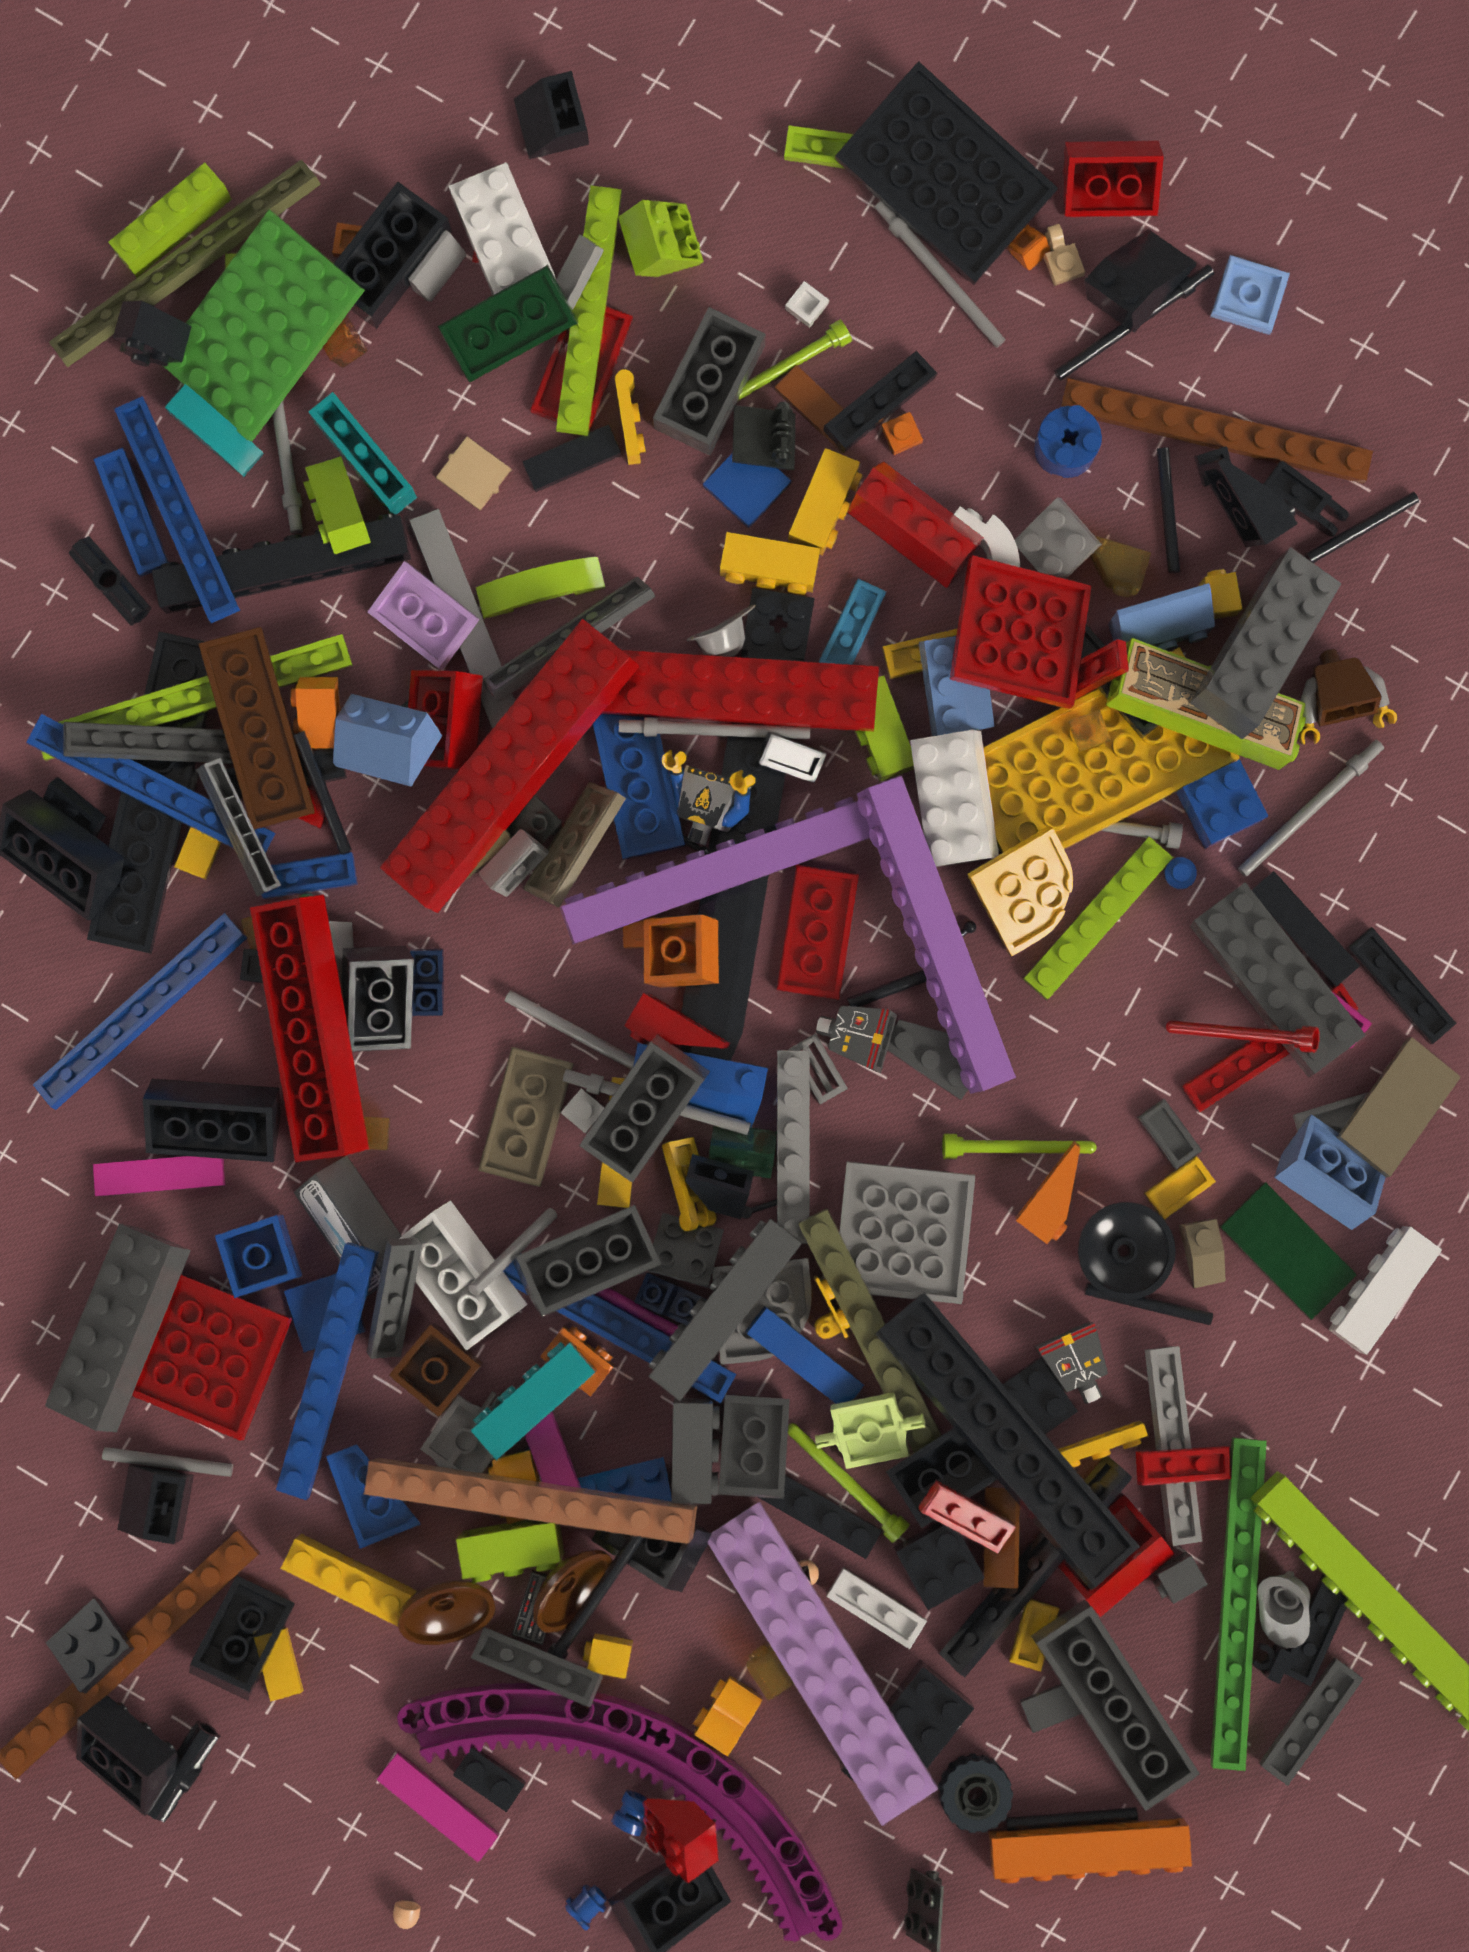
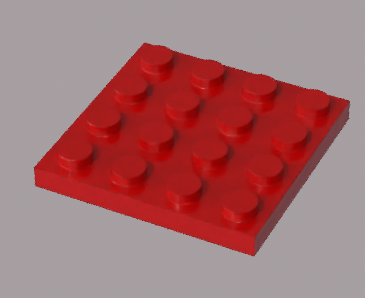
M972 555L968 559L949 680L1067 709L1072 708L1075 703L1092 586Z
M181 1273L132 1396L242 1441L245 1439L292 1318L244 1298H234L233 1294Z

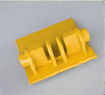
M814 1276L831 1311L816 1320L814 1325L816 1333L823 1339H829L841 1332L845 1338L848 1337L845 1329L849 1328L850 1325L841 1308L834 1310L830 1300L834 1299L835 1296L827 1280L820 1281L817 1276Z

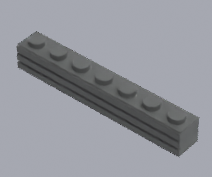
M221 758L197 768L196 770L256 896L258 897L281 886Z

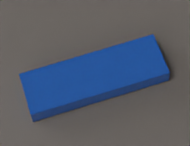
M350 852L271 865L281 886L262 894V899L358 885L354 855Z

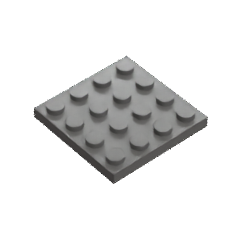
M847 1161L839 1232L871 1295L917 1299L925 1292L931 1301L962 1304L975 1175Z

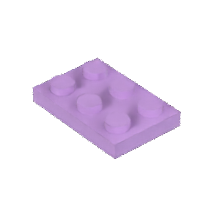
M405 561L368 610L370 615L441 670L445 668L480 620Z

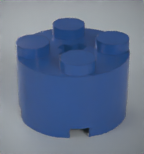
M1080 405L1064 406L1053 410L1042 421L1035 439L1034 452L1039 465L1046 472L1062 476V478H1073L1081 475L1093 463L1102 443L1100 426L1094 416ZM1064 438L1067 441L1071 440L1073 442V445L1071 446L1069 442L1064 444L1062 440Z

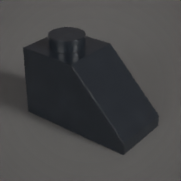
M692 1154L685 1181L709 1211L741 1220L750 1194L754 1171Z

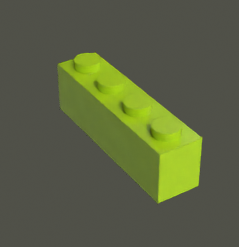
M204 162L108 243L120 260L138 278L230 202L232 198L226 186Z

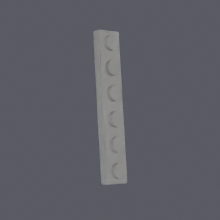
M777 1050V1224L802 1244H808L798 1222L810 1217V1051Z
M1169 1346L1146 1349L1145 1358L1156 1450L1191 1448L1180 1347ZM1195 1482L1160 1484L1167 1544L1178 1546L1202 1542Z

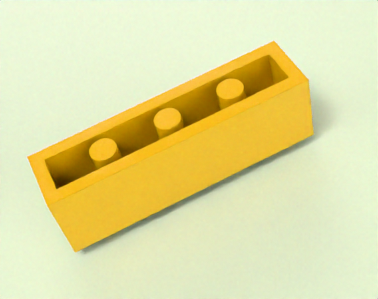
M302 1533L295 1538L280 1568L397 1627V1616L400 1609L417 1592V1590Z

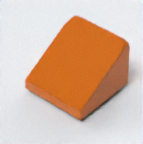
M1028 224L1006 248L1029 271L1044 259L1045 253L1051 251L1046 236Z

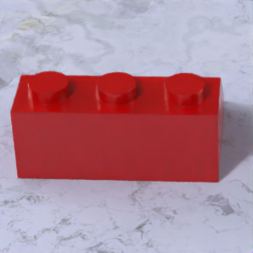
M1159 141L1065 142L1063 165L1064 216H1158L1164 160Z
M411 670L408 708L428 713L442 734L441 739L424 767L459 770L477 749L482 675L460 671Z
M1125 1495L1111 1505L1108 1510L1140 1547L1093 1590L1088 1588L1065 1559L1058 1566L1100 1617L1175 1554L1163 1537Z

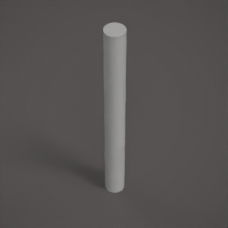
M548 1208L469 1285L470 1292L476 1296L479 1295L517 1255L557 1218L556 1211Z
M104 1447L102 1460L227 1477H231L233 1473V1464L109 1447Z

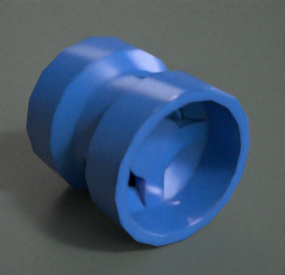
M626 1790L621 1799L623 1805L620 1810L615 1812L611 1822L626 1833L640 1836L645 1826L643 1822L645 1817L643 1802L648 1798L635 1791Z

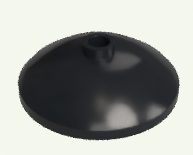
M1120 1202L1100 1209L1086 1222L1078 1241L1079 1264L1087 1280L1098 1291L1117 1299L1132 1300L1153 1293L1167 1280L1175 1262V1242L1169 1226L1154 1210L1138 1203ZM1125 1244L1129 1252L1126 1256L1122 1257L1118 1253V1247Z

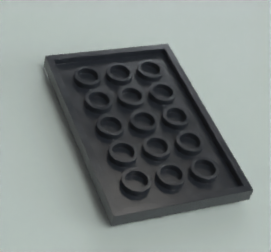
M919 61L834 158L973 285L1058 190V187Z

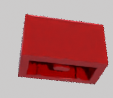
M648 1798L643 1802L645 1815L643 1822L647 1832V1836H645L646 1843L654 1853L659 1852L665 1858L667 1867L675 1876L680 1875L688 1884L719 1861L716 1824L695 1801Z

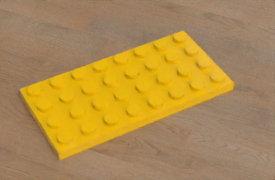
M1180 647L1171 651V653L1185 657ZM1097 689L1075 700L1072 708L1062 707L983 747L997 845L1001 853L1045 827L1051 826L1054 828L1063 848L1066 849L1179 791L1182 787L1239 760L1240 757L1232 752L1162 726L1156 727L1144 738H1141L1116 709L1106 706L1107 698Z

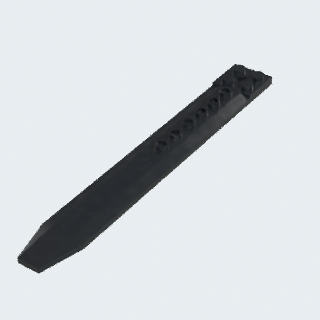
M752 588L750 606L755 605V608L748 612L741 658L804 662L815 598ZM776 617H782L783 622L788 624L787 628H781L780 633L774 632V626L769 625L770 621L776 620ZM730 722V724H749V723H734V722ZM728 736L721 776L730 778L733 773L743 770V779L751 774L755 777V783L750 789L749 813L734 827H731L727 833L712 829L708 854L716 852L715 845L733 839L735 844L747 841L745 835L756 830L764 829L765 834L776 830L775 824L778 823L786 773L761 765L756 761L765 740L763 737ZM769 875L700 899L698 915L702 914L718 920L719 984L686 986L681 1013L730 1042L728 1048L682 1045V1051L726 1060H731L743 1034Z

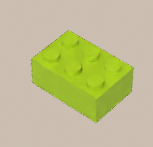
M529 1519L511 1524L504 1523L464 1530L456 1539L462 1579L471 1578L474 1583L490 1580L491 1575L494 1573L504 1572V1577L520 1575L524 1573L523 1569L536 1566L537 1571L550 1570L555 1568L558 1562H561L565 1553L560 1524Z

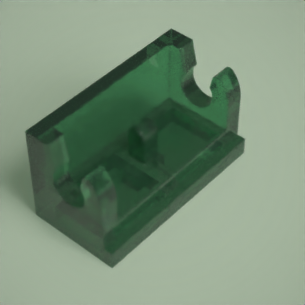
M713 1125L709 1159L754 1171L753 1176L771 1178L777 1131L749 1128L748 1135Z

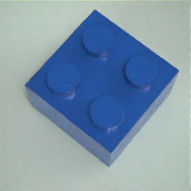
M1240 759L1182 787L1176 792L1204 849L1268 817Z
M275 1215L215 1235L234 1298L302 1277L283 1215Z

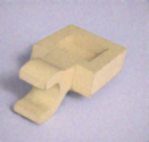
M1060 224L1048 227V232L1045 233L1051 252L1045 253L1044 260L1054 286L1083 276L1085 270L1075 243L1065 246Z

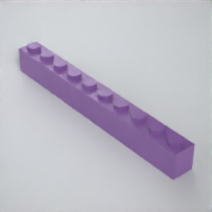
M902 776L857 793L859 811L862 816L866 817L868 822L870 840L878 849L881 857V869L891 883L893 901L902 912L904 930L913 941L916 949L915 959L924 970L927 978L926 987L928 993L935 999L938 1007L937 1015L942 1027L946 1028L950 1039V1051L957 1058L961 1068L960 1077L962 1083L969 1089L971 1094L987 1090L1016 1078Z
M849 797L834 803L836 807L834 810L824 813L823 807L805 813L806 820L795 823L794 819L790 818L775 824L777 829L775 831L765 834L764 829H759L746 834L747 841L735 844L734 840L731 839L715 845L716 852L705 855L704 850H700L685 856L687 860L685 863L675 866L674 861H669L655 867L657 873L646 877L642 871L625 877L626 884L615 887L614 883L611 882L595 888L597 894L584 898L583 893L565 899L566 905L561 906L560 911L572 944L574 945L870 838V828L866 817L860 813L858 801L854 802L853 798Z

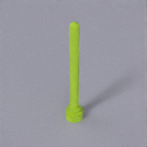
M839 319L829 325V330L825 331V336L748 380L738 401L829 347L836 348L839 346L842 348L852 342L851 335L843 321Z
M944 1133L942 1138L943 1159H957V1156H963L964 1153L1064 1154L1073 1141L964 1140L963 1137H958L957 1134ZM1075 1141L1080 1145L1079 1154H1092L1096 1151L1097 1146L1093 1141Z
M794 1423L788 1425V1435L882 1524L880 1528L884 1530L883 1535L891 1543H894L910 1524L901 1515L898 1517L894 1513L890 1515L824 1450L818 1449L817 1444Z

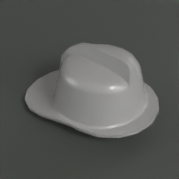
M755 605L743 609L716 627L689 637L687 641L695 640L704 655L733 657L743 647L745 640L742 617L755 608Z
M1288 1571L1284 1575L1270 1576L1262 1580L1258 1586L1260 1622L1263 1631L1276 1645L1285 1648L1300 1646L1306 1641L1310 1631V1593L1303 1581L1294 1576L1293 1571Z

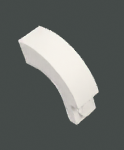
M961 506L958 508L954 515L984 537L979 545L989 560L1020 567L1016 542L1011 532L999 518L993 514L985 524L982 522L983 518L976 511L970 508L965 510Z

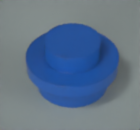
M1178 857L1172 859L1166 865L1164 876L1171 887L1185 889L1194 883L1197 870L1191 860Z

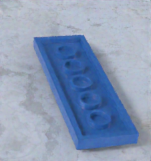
M600 714L593 723L606 786L607 789L618 792L626 798L614 817L623 860L685 847L669 772L664 768L661 761L664 750L660 734H657V737H645L644 733L619 732V720H645V717Z

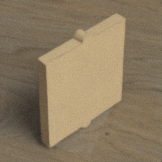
M466 437L456 452L449 454V461L436 476V479L481 511L491 496L499 492L498 487L510 473L511 468L473 440Z

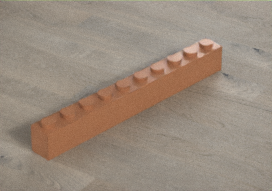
M376 1458L369 1461L364 1492L365 1495L687 1544L693 1539L697 1505L672 1503L671 1501L385 1458Z

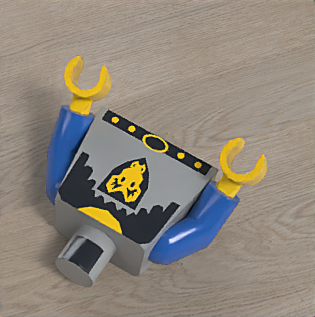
M671 750L662 756V765L667 770H670L669 774L678 817L693 822L687 840L706 846L711 828L727 833L731 827H734L749 813L750 789L755 783L753 775L750 774L743 779V770H739L733 773L730 778L687 765L684 769L681 765L686 761V754L682 751L675 754V760L672 757Z

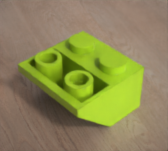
M641 200L618 217L636 276L659 277L694 267L704 262L692 225L691 215L686 204Z

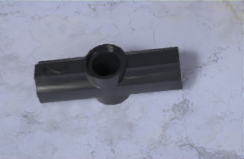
M90 536L80 539L72 546L68 554L130 626L141 622L148 616L149 611L152 609L150 605ZM116 575L117 579L114 585L104 587L106 577Z
M197 1721L192 1726L180 1748L175 1750L177 1752L175 1774L147 1815L162 1822H165L170 1817L184 1792L187 1793L203 1769L202 1764L221 1737L216 1729L200 1721Z

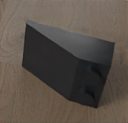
M1148 229L1106 256L1086 277L1084 283L1087 300L1135 333L1197 266V263Z
M1224 458L1205 462L1198 466L1245 547L1266 545L1298 524L1294 518L1296 515L1295 510L1288 500H1284L1281 495Z
M406 946L342 949L343 1003L352 1052L411 1049L414 959Z
M695 1523L693 1539L688 1544L645 1537L627 1564L665 1589L683 1592L712 1534ZM596 1530L591 1541L612 1555L617 1556L630 1535Z
M236 1575L190 1663L189 1673L248 1701L295 1603ZM272 1633L259 1658L254 1637Z
M666 1862L634 1880L608 1899L611 1908L636 1952L668 1951L732 1902L712 1866L687 1884L680 1875L675 1876L669 1870Z

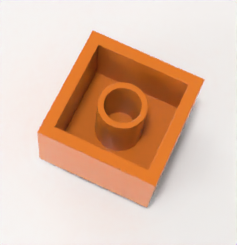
M702 914L644 919V983L660 988L719 984L718 920Z

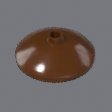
M587 1550L563 1560L553 1568L543 1581L534 1602L533 1619L535 1624L542 1631L548 1633L558 1632L567 1628L612 1563V1558L603 1550Z
M452 1580L432 1584L415 1593L402 1606L397 1616L399 1632L405 1639L422 1645H441L462 1640L481 1630L492 1619L496 1608L494 1597L487 1588L471 1581Z

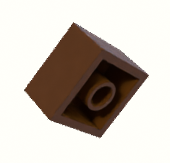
M434 1322L428 1326L388 1376L439 1417L446 1411L484 1363L470 1351H466L458 1341Z

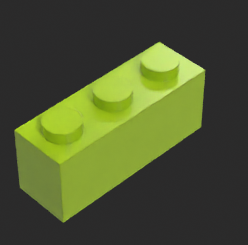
M342 457L305 467L309 480L303 483L309 500L316 499V502L311 503L316 522L323 520V524L318 525L324 544L330 542L334 554L371 543Z
M883 675L878 677L874 732L855 730L860 746L866 745L870 757L866 758L869 771L872 776L877 774L880 782L914 770L912 749Z

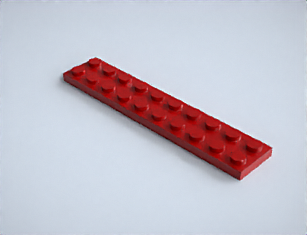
M622 650L640 667L601 713L874 732L879 666Z

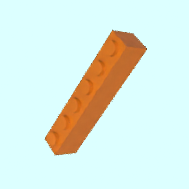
M1184 1818L1018 1831H989L991 1871L994 1879H1000L1002 1883H1016L1023 1877H1033L1035 1881H1048L1054 1875H1065L1068 1879H1080L1085 1877V1873H1098L1102 1877H1112L1118 1875V1871L1130 1870L1132 1874L1144 1875L1151 1872L1150 1869L1161 1868L1165 1872L1175 1873L1183 1871V1867L1192 1866L1189 1825Z

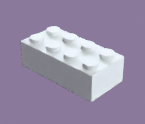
M507 162L449 186L456 210L493 295L546 265L549 266L554 275Z
M968 730L910 740L924 836L936 867L997 857L999 852L981 731Z
M451 1201L431 1212L399 1238H418L422 1243L415 1282L466 1351L527 1306L525 1300L503 1271L479 1295L476 1296L470 1292L469 1285L495 1260Z

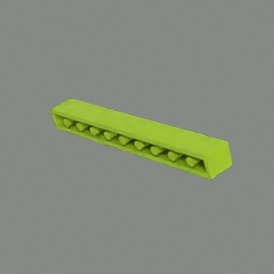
M1277 1471L1250 1498L1257 1506L1253 1511L1267 1525L1272 1521L1280 1529L1276 1535L1289 1548L1295 1545L1302 1552L1299 1558L1310 1570L1314 1571L1318 1568L1325 1575L1321 1581L1335 1595L1340 1591L1348 1599L1344 1605L1357 1618L1363 1615L1370 1622L1367 1628L1378 1640L1382 1642L1386 1638L1393 1647L1389 1651L1403 1665L1409 1662L1416 1669L1412 1675L1425 1688L1431 1685L1438 1692L1435 1696L1436 1700L1449 1712L1454 1708L1461 1716L1457 1721L1469 1732V1665L1286 1476Z

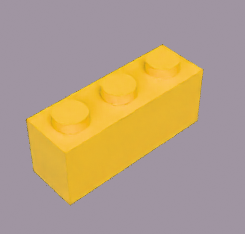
M827 448L824 449L789 532L788 542L820 548L819 555L822 556L826 547L833 548L839 531L834 530L838 519H845L851 504L846 501L850 490L857 491L863 474L858 472L859 461Z
M727 532L720 566V576L725 577V580L730 583L743 584L745 580L757 582L756 586L760 588L775 589V586L788 588L787 591L790 593L805 595L806 591L813 592L820 548Z

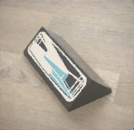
M345 1156L315 1173L295 1190L294 1194L339 1260H341L345 1243L348 1242L379 1251L367 1298L378 1290L387 1239H399L402 1235L349 1157Z

